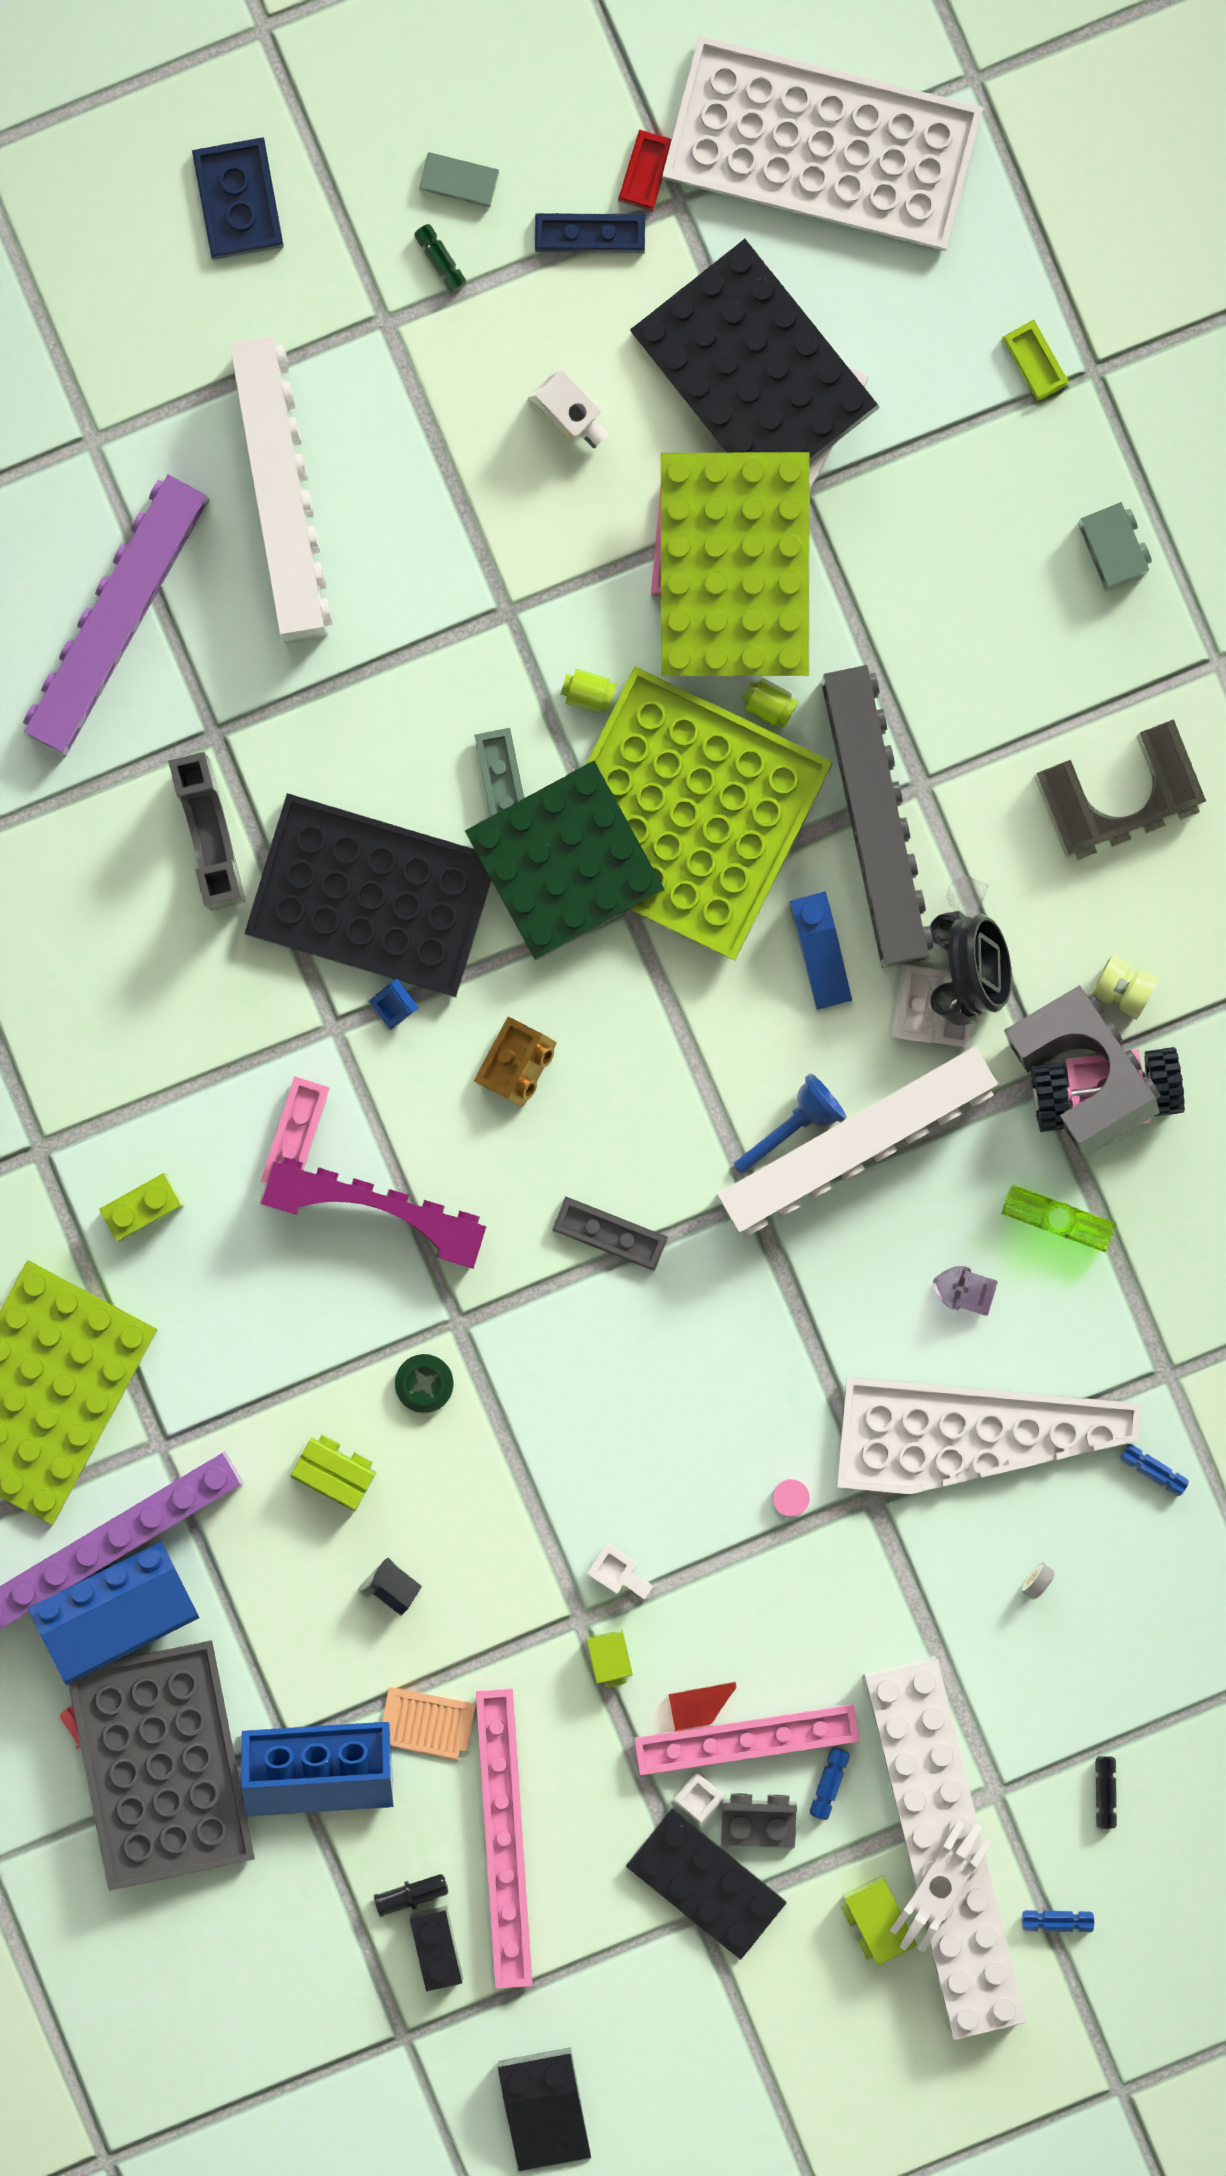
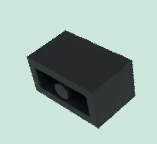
M447 1905L411 1913L410 1924L426 1992L462 1984L464 1977Z

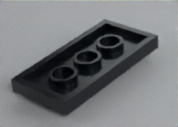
M673 1808L669 1810L626 1864L630 1871L740 1960L787 1903V1900Z

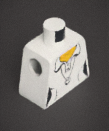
M562 369L554 371L528 397L570 439L580 435L594 449L609 434L595 419L601 413V410ZM571 406H575L580 411V418L577 422L569 417Z

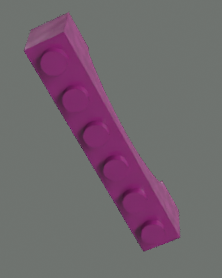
M282 1156L281 1163L272 1161L260 1204L297 1215L300 1207L325 1202H346L374 1207L399 1217L420 1231L437 1248V1258L474 1269L487 1227L478 1224L480 1216L460 1210L457 1217L443 1213L444 1205L427 1200L423 1201L422 1206L408 1202L410 1195L388 1189L387 1196L373 1192L374 1184L353 1178L351 1185L337 1181L339 1173L318 1167L316 1174L302 1170L303 1162Z

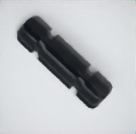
M1099 1756L1095 1760V1770L1098 1773V1777H1096V1807L1099 1808V1812L1096 1813V1825L1099 1829H1114L1117 1826V1813L1114 1812V1808H1117L1116 1778L1113 1777V1773H1116V1759L1112 1756Z

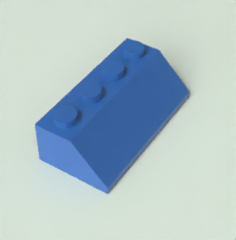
M162 1541L28 1608L65 1685L200 1618Z
M389 1722L242 1731L241 1789L245 1816L394 1807Z

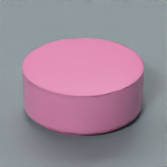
M784 1480L773 1491V1504L785 1516L800 1515L809 1505V1491L798 1480Z

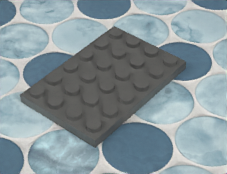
M212 1640L118 1659L68 1684L109 1891L255 1859L248 1821L245 1816L243 1796Z

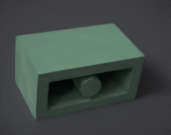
M1119 502L1080 518L1078 526L1105 591L1147 574L1150 570L1147 564L1152 563V559L1144 542L1138 543L1133 531L1138 529V525L1130 508L1125 510L1122 502Z

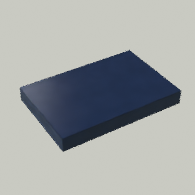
M264 137L192 150L212 260L284 247Z

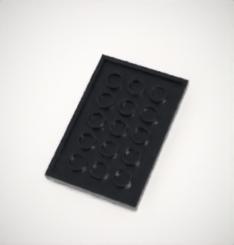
M745 238L630 329L633 336L726 453L810 452L811 463L880 408L878 403Z
M287 793L244 934L457 998L492 881L473 848Z

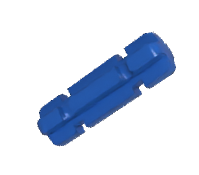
M1132 1444L1126 1446L1120 1456L1122 1462L1132 1468L1134 1466L1137 1467L1136 1471L1160 1486H1167L1166 1489L1176 1496H1181L1189 1484L1187 1478L1177 1472L1175 1474L1172 1473L1171 1468L1149 1454L1143 1455V1451Z
M833 1747L830 1750L827 1759L829 1765L825 1766L815 1793L817 1799H813L810 1808V1815L821 1820H827L832 1810L831 1801H835L844 1775L842 1770L847 1767L850 1758L849 1752L843 1749Z
M1025 1910L1022 1912L1021 1918L1024 1931L1038 1932V1929H1043V1932H1073V1929H1078L1079 1932L1091 1933L1095 1925L1094 1914L1090 1911H1078V1914H1073V1911H1043V1913H1038L1037 1910Z

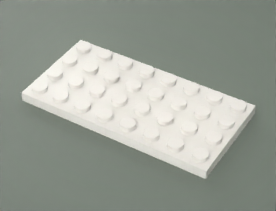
M699 35L662 178L946 251L983 107Z

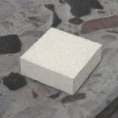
M696 1771L673 1798V1801L702 1824L725 1795Z

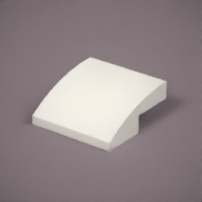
M901 965L891 1038L970 1048L973 1023L960 1026L954 1025L934 1012L930 1004L931 995L935 988L941 984L953 982L949 970ZM957 999L951 1003L950 1009L955 1006Z

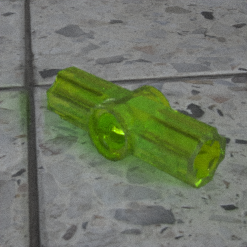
M1011 1184L1001 1211V1215L1106 1253L1116 1226V1222ZM1055 1208L1065 1210L1068 1215V1223L1062 1229H1055L1049 1223V1214Z

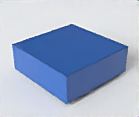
M398 979L389 983L369 1000L390 1030L419 1009Z

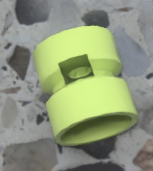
M1112 954L1091 994L1095 995L1097 1000L1107 1005L1114 1002L1117 1003L1118 1011L1137 1020L1156 986L1158 977L1141 968L1133 971L1131 970V963ZM1120 978L1128 981L1122 993L1115 989Z

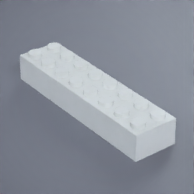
M274 335L230 343L280 635L284 643L328 635L326 626L333 625L328 599L321 598L320 590L327 589L324 569L321 562L315 563L314 558L315 553L321 552L315 526L309 527L308 517H314L311 495H309L308 489L303 490L301 483L302 481H307L308 476L302 453L296 454L295 445H301L302 442L296 417L290 418L289 409H295L292 386L290 381H284L283 373L289 372L286 351L283 344L277 345Z
M974 1046L716 1194L736 1231L740 1233L745 1230L749 1236L769 1225L765 1219L769 1215L777 1211L779 1216L783 1217L801 1206L797 1199L808 1193L813 1199L833 1188L830 1181L839 1175L845 1181L865 1170L862 1162L872 1156L876 1162H879L897 1151L894 1144L905 1138L909 1144L929 1133L926 1126L935 1120L941 1126L961 1115L962 1113L958 1108L969 1101L971 1106L974 1107L994 1096L991 1088L998 1085L979 1050Z

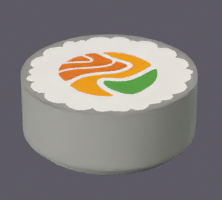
M1044 1562L1040 1563L1026 1578L1021 1587V1592L1031 1600L1037 1599L1053 1580L1054 1570Z

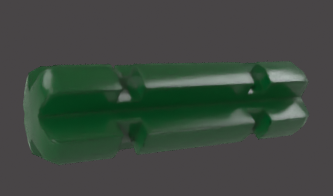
M426 224L414 232L415 239L421 247H425L426 256L439 276L444 277L443 282L449 291L454 292L462 288L466 284V278L460 269L456 270L455 261L442 241L436 239L438 236L430 224Z

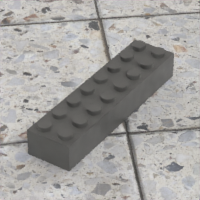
M867 665L823 674L821 685L881 968L925 960L929 956L928 950H932L934 944L930 927H923L920 914H924L926 906L922 890L915 891L913 878H916V875H918V868L914 853L907 854L905 842H909V839H911L907 818L899 817L897 806H901L903 798L899 781L892 782L890 770H893V767H895V760L891 745L884 746L882 737L888 729L884 710H877L875 699L880 694L876 673L869 674Z

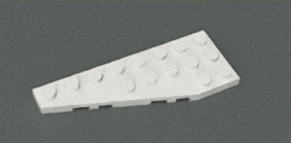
M846 1377L837 1488L914 1494L1139 1441L1142 1404Z

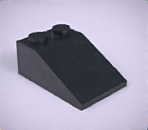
M571 2047L499 2060L497 2068L518 2171L592 2158Z

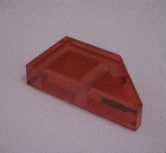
M736 1681L668 1693L675 1731L712 1724L731 1694L737 1688Z

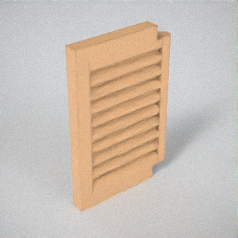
M389 1687L382 1722H389L391 1748L458 1761L459 1751H467L476 1704Z

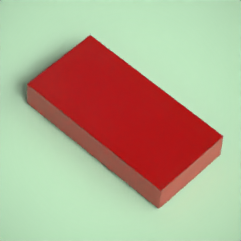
M639 129L618 202L653 212L662 184V176L672 139Z

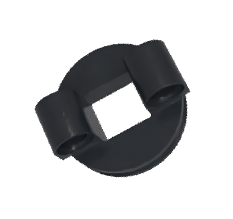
M960 911L938 915L930 925L932 939L934 943L948 952L953 982L944 983L935 988L930 999L931 1007L934 1012L954 1025L960 1026L977 1023L976 1016L984 1015L988 1011L999 1012L1009 1000L1012 988V967L1007 943L996 922L984 914H978L974 918L966 916ZM957 999L955 1006L950 1009L951 1003Z

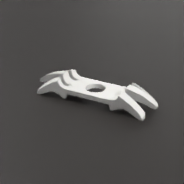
M959 1820L917 1891L890 1929L896 1935L912 1912L917 1914L900 1948L906 1950L926 1921H928L931 1925L918 1950L925 1952L943 1918L993 1843L991 1840L986 1839L970 1863L965 1861L982 1828L978 1824L974 1826L954 1854L950 1850L964 1825ZM942 1876L950 1881L952 1890L947 1897L937 1898L931 1893L930 1883L935 1877Z

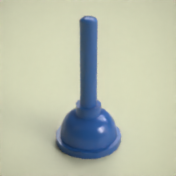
M810 1073L805 1077L806 1082L797 1093L799 1106L792 1111L794 1115L735 1161V1168L740 1173H745L802 1126L806 1128L811 1123L817 1126H827L836 1121L841 1123L847 1118L837 1099L814 1074Z

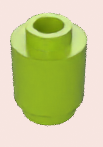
M575 669L574 675L566 673L560 695L567 696L565 704L599 713L600 710L609 712L617 684L608 682L609 678Z
M763 677L759 683L752 680L742 697V700L747 702L745 710L774 726L778 723L786 727L799 703L798 700L792 698L793 693Z

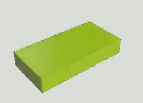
M1034 319L1002 336V342L1036 402L1069 385L1066 375Z

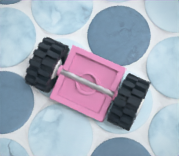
M1176 1048L1145 1051L1144 1065L1146 1077H1143L1142 1066L1138 1072L1143 1080L1148 1078L1152 1080L1161 1096L1156 1099L1160 1113L1154 1117L1184 1113L1183 1078ZM1139 1049L1131 1050L1141 1065ZM1098 1054L1065 1059L1069 1088L1066 1087L1067 1083L1062 1063L1031 1067L1033 1100L1040 1132L1064 1129L1060 1115L1070 1109L1069 1103L1072 1104L1073 1108L1096 1094L1103 1087L1110 1071V1064L1103 1056ZM1150 1119L1143 1122L1142 1124L1150 1123Z

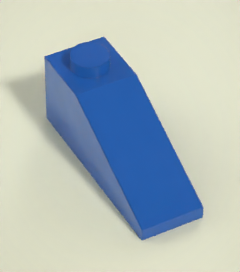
M826 891L791 900L789 907L816 1009L819 1010L852 1001Z

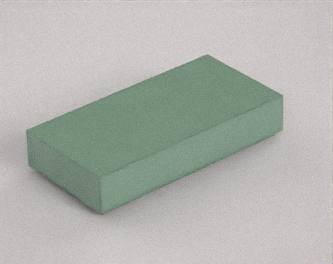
M428 152L419 189L491 207L499 169Z

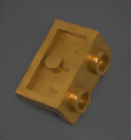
M508 1016L474 1082L523 1107L527 1100L534 1095L537 1081L544 1067L548 1066L552 1061L557 1042Z

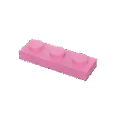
M294 1076L260 1182L266 1183L272 1161L281 1163L282 1156L303 1162L302 1170H304L330 1087Z

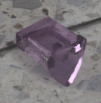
M966 1266L949 1268L934 1278L933 1285L935 1291L948 1308L955 1311L962 1308L988 1316L998 1284L997 1280L972 1273L971 1268Z

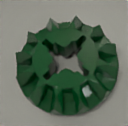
M419 1354L408 1358L399 1367L395 1376V1391L399 1400L404 1406L414 1412L430 1413L440 1409L447 1403L453 1392L454 1380L449 1366L434 1355ZM415 1369L425 1377L438 1374V1377L431 1384L432 1393L434 1394L433 1398L424 1390L415 1391L414 1393L410 1392V1390L415 1388L414 1385L418 1383Z

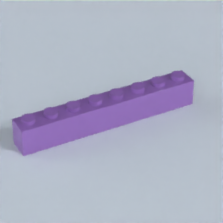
M167 474L164 482L158 480L149 495V499L152 500L146 514L141 511L131 527V531L134 532L128 546L123 543L113 559V563L117 566L110 578L105 575L95 591V595L99 597L92 610L86 608L77 624V627L81 629L74 642L68 640L59 656V659L63 661L56 674L50 672L41 688V691L45 693L38 706L33 704L23 720V723L27 725L24 730L26 734L65 756L70 751L209 502L207 495Z
M226 1451L0 1586V1629L28 1613L29 1607L75 1585L243 1484L244 1481Z

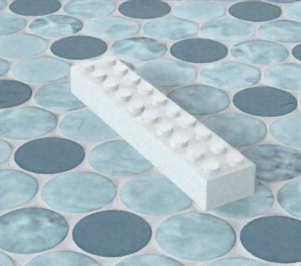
M936 1656L864 1673L916 1890L935 1862L958 1820L964 1823L950 1850L954 1854L974 1826L978 1824ZM980 1832L965 1858V1861L970 1863L983 1844ZM985 1854L968 1878L930 1941L933 1960L954 2040L1027 2023ZM939 1876L931 1881L930 1891L935 1897L945 1898L951 1893L952 1886L947 1878ZM928 1921L925 1923L926 1931H928L931 1925Z

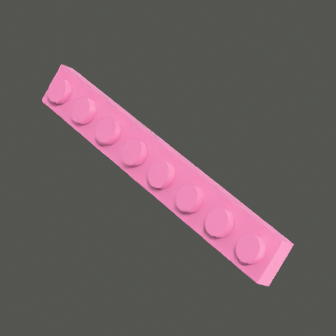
M513 1688L476 1690L495 1989L529 1987L533 1983Z

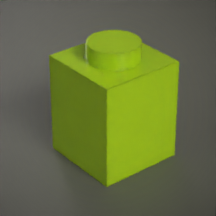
M623 1629L587 1637L596 1684L604 1682L605 1688L626 1684V1677L632 1676L633 1672Z

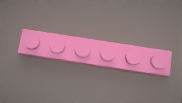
M854 1704L634 1737L640 1775L860 1742Z

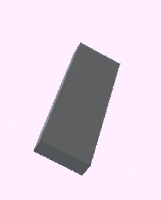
M565 1196L552 1229L555 1232L653 1271L657 1267L668 1239L665 1235Z

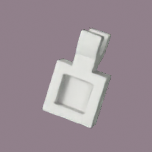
M608 1542L587 1572L588 1575L616 1594L620 1592L623 1586H626L643 1599H647L654 1588L652 1584L633 1573L638 1562Z

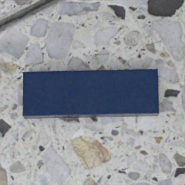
M535 213V252L645 253V214Z

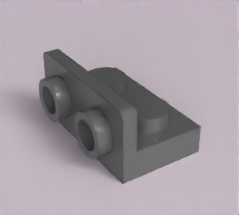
M731 1793L730 1799H722L721 1845L795 1848L797 1803L790 1802L789 1795L770 1794L767 1795V1801L752 1800L753 1794Z

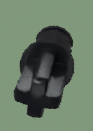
M438 1874L413 1883H409L408 1880L404 1881V1886L380 1894H374L373 1896L379 1916L383 1917L386 1914L412 1907L413 1910L417 1909L418 1904L446 1896L449 1893V1889L444 1875Z

